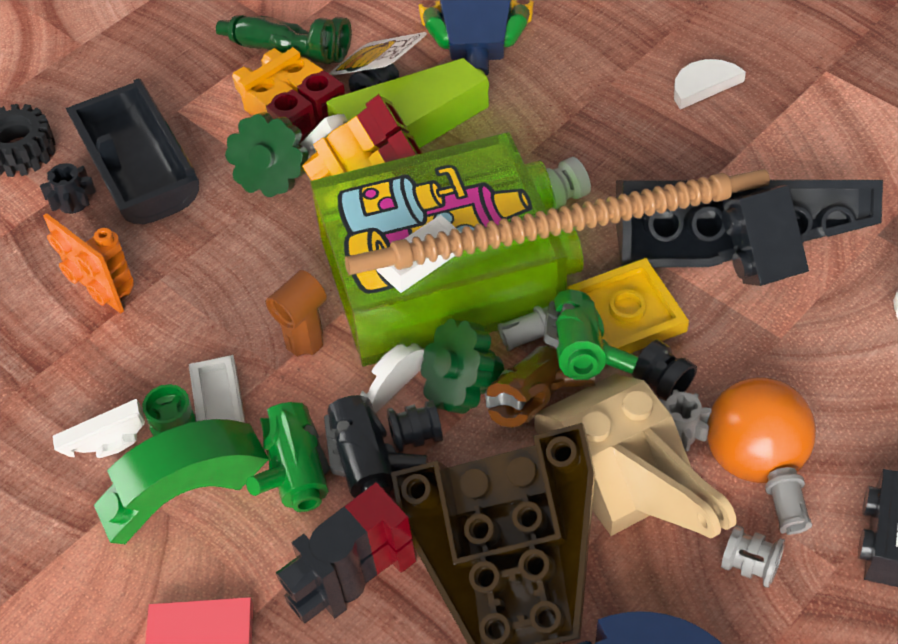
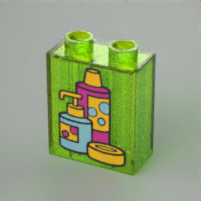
M510 132L310 181L320 239L362 367L378 363L388 351L399 344L409 347L415 343L425 349L428 344L434 343L436 328L451 318L479 323L483 325L487 333L498 331V324L506 323L534 312L533 308L537 305L541 309L549 306V303L551 301L554 302V298L559 292L566 290L567 276L583 271L582 248L577 232L573 227L571 233H565L561 230L559 236H554L549 232V236L546 239L537 235L535 241H529L525 237V241L522 244H518L513 240L511 246H505L501 242L498 249H493L488 245V249L485 252L480 251L478 247L474 254H468L466 250H463L461 257L454 256L402 293L390 284L377 270L353 275L347 273L345 256L388 248L392 241L405 239L440 214L461 233L464 226H469L474 230L476 224H482L486 228L489 221H494L499 225V221L502 218L507 219L510 223L513 216H519L523 220L526 213H530L535 217L538 211H543L547 215V211L553 208L554 205L553 191L548 172L540 160L524 164Z

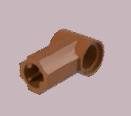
M299 270L265 300L266 307L271 316L281 325L286 349L295 356L302 354L314 355L323 347V330L318 308L327 300V295L318 280L304 270Z

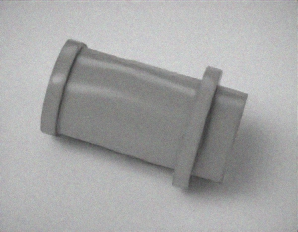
M537 305L533 308L534 312L506 323L498 324L499 334L507 351L544 337L548 306L541 309Z
M791 467L779 468L770 472L767 476L768 482L765 484V490L767 494L773 497L780 532L792 535L807 531L812 527V522L809 518L802 493V488L805 485L803 476L798 475L797 470Z

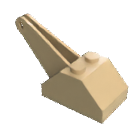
M613 374L597 382L596 386H589L540 410L535 415V430L538 434L579 423L584 424L595 470L592 510L610 536L650 515L698 532L708 538L719 535L721 528L728 530L736 525L737 519L732 505L722 493L705 482L692 469L672 415L644 380Z

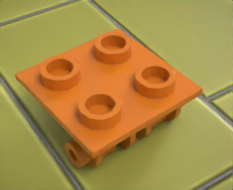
M49 214L43 215L50 231L47 239L61 257L62 262L59 263V267L63 274L72 283L81 282L86 286L90 295L100 305L107 303L120 314L123 313L124 310L120 299L131 293L134 280L122 251L118 235L108 228H100L94 233L92 238L84 242Z

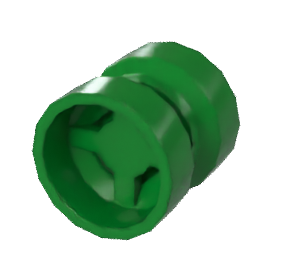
M172 384L160 385L152 389L145 396L142 403L143 413L150 425L152 436L183 424L196 422V416L192 410L189 396L183 388Z

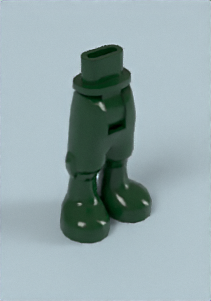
M236 15L231 20H219L216 24V33L218 35L228 36L230 41L238 45L268 50L276 48L282 53L293 47L300 52L301 56L324 64L342 62L347 55L352 38L351 23L349 19L343 17H335L332 20L327 18L315 19L310 26L309 32L298 24L288 23L268 16L250 17Z

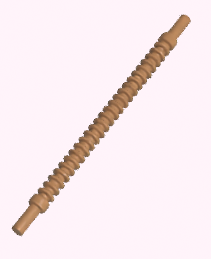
M765 169L733 176L718 173L711 175L708 179L706 177H700L698 181L690 179L686 184L684 182H677L675 187L672 184H666L664 189L660 186L654 187L652 191L643 189L641 195L637 191H632L629 196L620 194L618 199L614 196H609L606 202L602 198H598L594 204L591 201H585L583 207L578 203H574L571 206V210L567 206H561L559 212L554 208H550L547 215L543 211H538L535 217L530 213H526L523 220L519 216H513L510 223L507 219L502 218L499 221V225L494 221H489L486 228L482 224H476L474 230L469 226H464L462 233H459L457 229H451L448 236L443 231L438 232L437 238H434L431 234H426L424 241H421L419 237H413L412 243H409L407 239L392 241L388 248L345 256V266L349 275L394 266L397 270L412 267L414 261L418 265H423L426 258L430 262H436L439 255L444 260H448L451 253L456 257H461L463 250H466L468 254H474L478 247L480 251L485 252L488 249V245L493 249H498L501 242L505 246H511L513 240L518 244H522L525 241V237L529 241H535L537 235L546 239L549 236V232L554 236H559L561 230L565 233H571L573 227L578 231H582L585 228V224L589 228H595L597 222L601 226H606L609 220L612 223H618L620 218L624 221H629L632 215L635 218H641L644 213L647 216H652L655 210L658 213H664L667 209L675 211L678 206L686 209L689 204L698 206L700 202L709 204L712 200L715 202L728 200L732 193L768 186L770 177Z

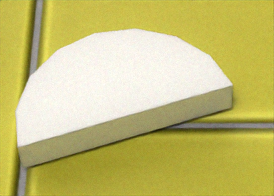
M704 59L692 62L682 68L675 78L674 100L681 110L743 83L746 71L736 64L723 60Z
M344 114L325 117L300 143V145L308 150V159L317 152L313 145L322 138H326L333 130L348 122Z
M415 343L409 347L403 344L396 345L373 367L371 372L377 377L372 383L369 392L366 394L364 391H361L360 395L371 400L376 413L421 370L425 349Z
M134 399L53 435L54 450L69 457H75L74 451L82 453L96 452L97 458H103L123 451L137 441V433L142 428V425H144L143 409L137 399Z

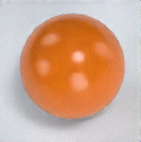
M748 378L728 387L712 405V412L707 421L709 426L708 445L716 461L732 475L750 482L767 483V476L770 472L785 467L795 468L798 472L809 459L816 438L815 419L806 400L788 384L772 378Z

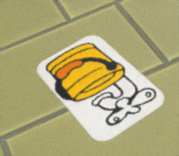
M422 32L367 43L356 50L329 74L333 76L388 66L398 60L424 38L427 33Z

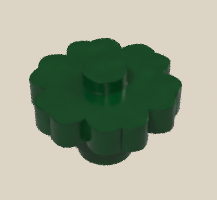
M267 112L242 119L238 124L239 132L233 133L227 138L228 148L226 149L225 158L230 164L235 165L232 173L233 179L238 184H242L246 192L253 193L261 190L266 197H273L292 190L295 186V178L306 173L302 165L309 157L308 150L299 144L302 137L301 130L297 126L292 125V122L287 117L273 119Z
M451 318L436 328L434 343H430L425 347L421 375L427 380L423 393L429 401H434L437 409L465 414L470 409L477 407L481 394H485V391L492 382L497 380L504 371L502 359L490 350L491 336L485 332L483 325Z

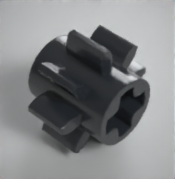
M69 163L54 166L47 172L49 182L40 185L45 200H48L51 210L56 211L60 209L68 214L80 212L86 206H89L90 203L87 195L96 192L91 177H88L85 167L77 168Z

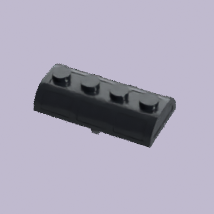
M138 78L133 80L134 83L67 107L66 111L124 219L133 224L144 225L161 220L188 207L195 200L199 192V179L144 83Z

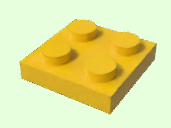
M647 258L567 287V290L582 291L591 297L603 321L604 335L602 339L607 341L610 346L625 352L633 353L645 348L654 340L664 341L688 331V318Z

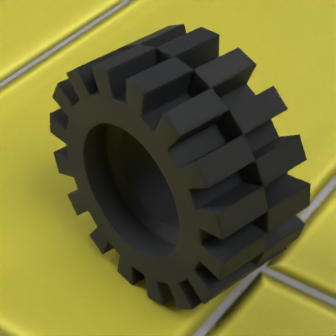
M11 104V110L6 111L4 106L0 107V175L5 171L7 177H14L15 172L19 171L21 176L28 175V168L32 167L34 171L41 169L39 162L47 164L50 161L49 154L54 155L55 153L54 145H56L45 114H42L41 110L37 107L33 110L31 105L24 104L22 109H20L18 104ZM24 137L19 141L8 143L16 138Z

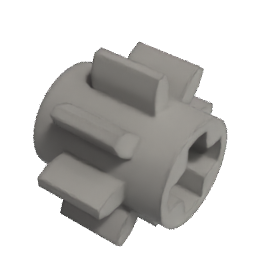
M676 389L673 390V394L667 401L659 400L672 415L684 449L689 451L690 445L696 439L704 442L707 440L709 431L707 421L712 410L707 407L702 408L698 399L699 394L695 393L692 395L687 392H678Z

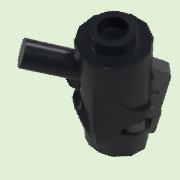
M352 395L337 399L329 404L328 415L324 416L330 470L334 475L346 477L347 485L353 498H356L376 482L389 495L390 491L394 488L391 472L428 463L427 455L397 453L392 445L384 442L383 438L386 437L387 432L368 397Z

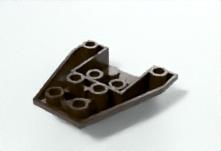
M583 423L533 435L535 441L533 446L456 466L447 467L437 460L391 472L396 503L408 516L413 546L468 644H561L581 638L595 483V470Z

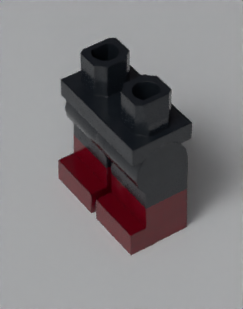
M377 482L321 523L312 532L310 540L305 534H302L291 542L296 558L278 570L276 575L287 592L284 595L286 602L304 624L325 608L334 619L347 610L345 603L357 599L363 593L366 583L393 564L402 573L416 562L408 516Z

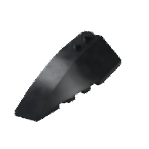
M770 179L768 186L789 185L802 243L882 223L883 180ZM616 180V198L618 199L620 194L629 196L632 191H637L641 195L643 189L652 191L656 186L664 189L666 184H672L675 187L677 182H684L686 184L688 180ZM760 187V188H756V189H751V190H746V191H742V192L732 193L731 197H734V196H737V195H741V194H744V193H747V192H751V191H754V190H758V189H761V188H765V187ZM712 200L709 204L700 202L698 206L689 204L686 209L678 206L675 211L667 209L664 213H658L655 210L652 216H647L644 213L641 218H635L632 215L629 221H624L620 218V221L616 223L621 267L647 258L653 268L712 267L731 261L735 249L732 237L727 234L723 226L722 213L725 211L723 201L715 202Z

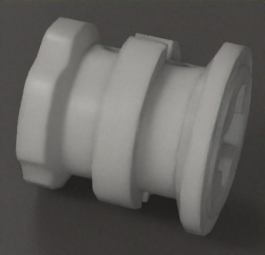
M735 525L723 555L721 568L729 571L732 567L741 570V576L749 579L753 575L759 576L763 579V586L769 588L777 573L785 548V540L780 538L773 544L765 541L766 535L755 532L751 536L744 533L743 527ZM743 550L763 557L764 561L744 554Z

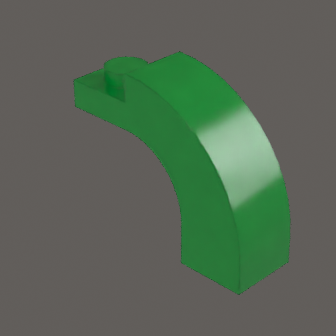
M211 419L183 424L145 440L117 460L107 470L113 484L94 504V507L109 542L126 544L144 523L169 500L182 493L201 487L215 486L240 491L246 484L247 478L255 475L269 458L252 426L248 423L228 419Z

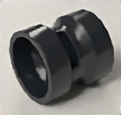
M654 340L638 356L639 360L632 376L636 379L644 380L647 385L655 386L657 395L667 401L673 394V390L677 389L678 392H685L689 388L697 373V366L686 358H676L672 354L670 346L661 340Z

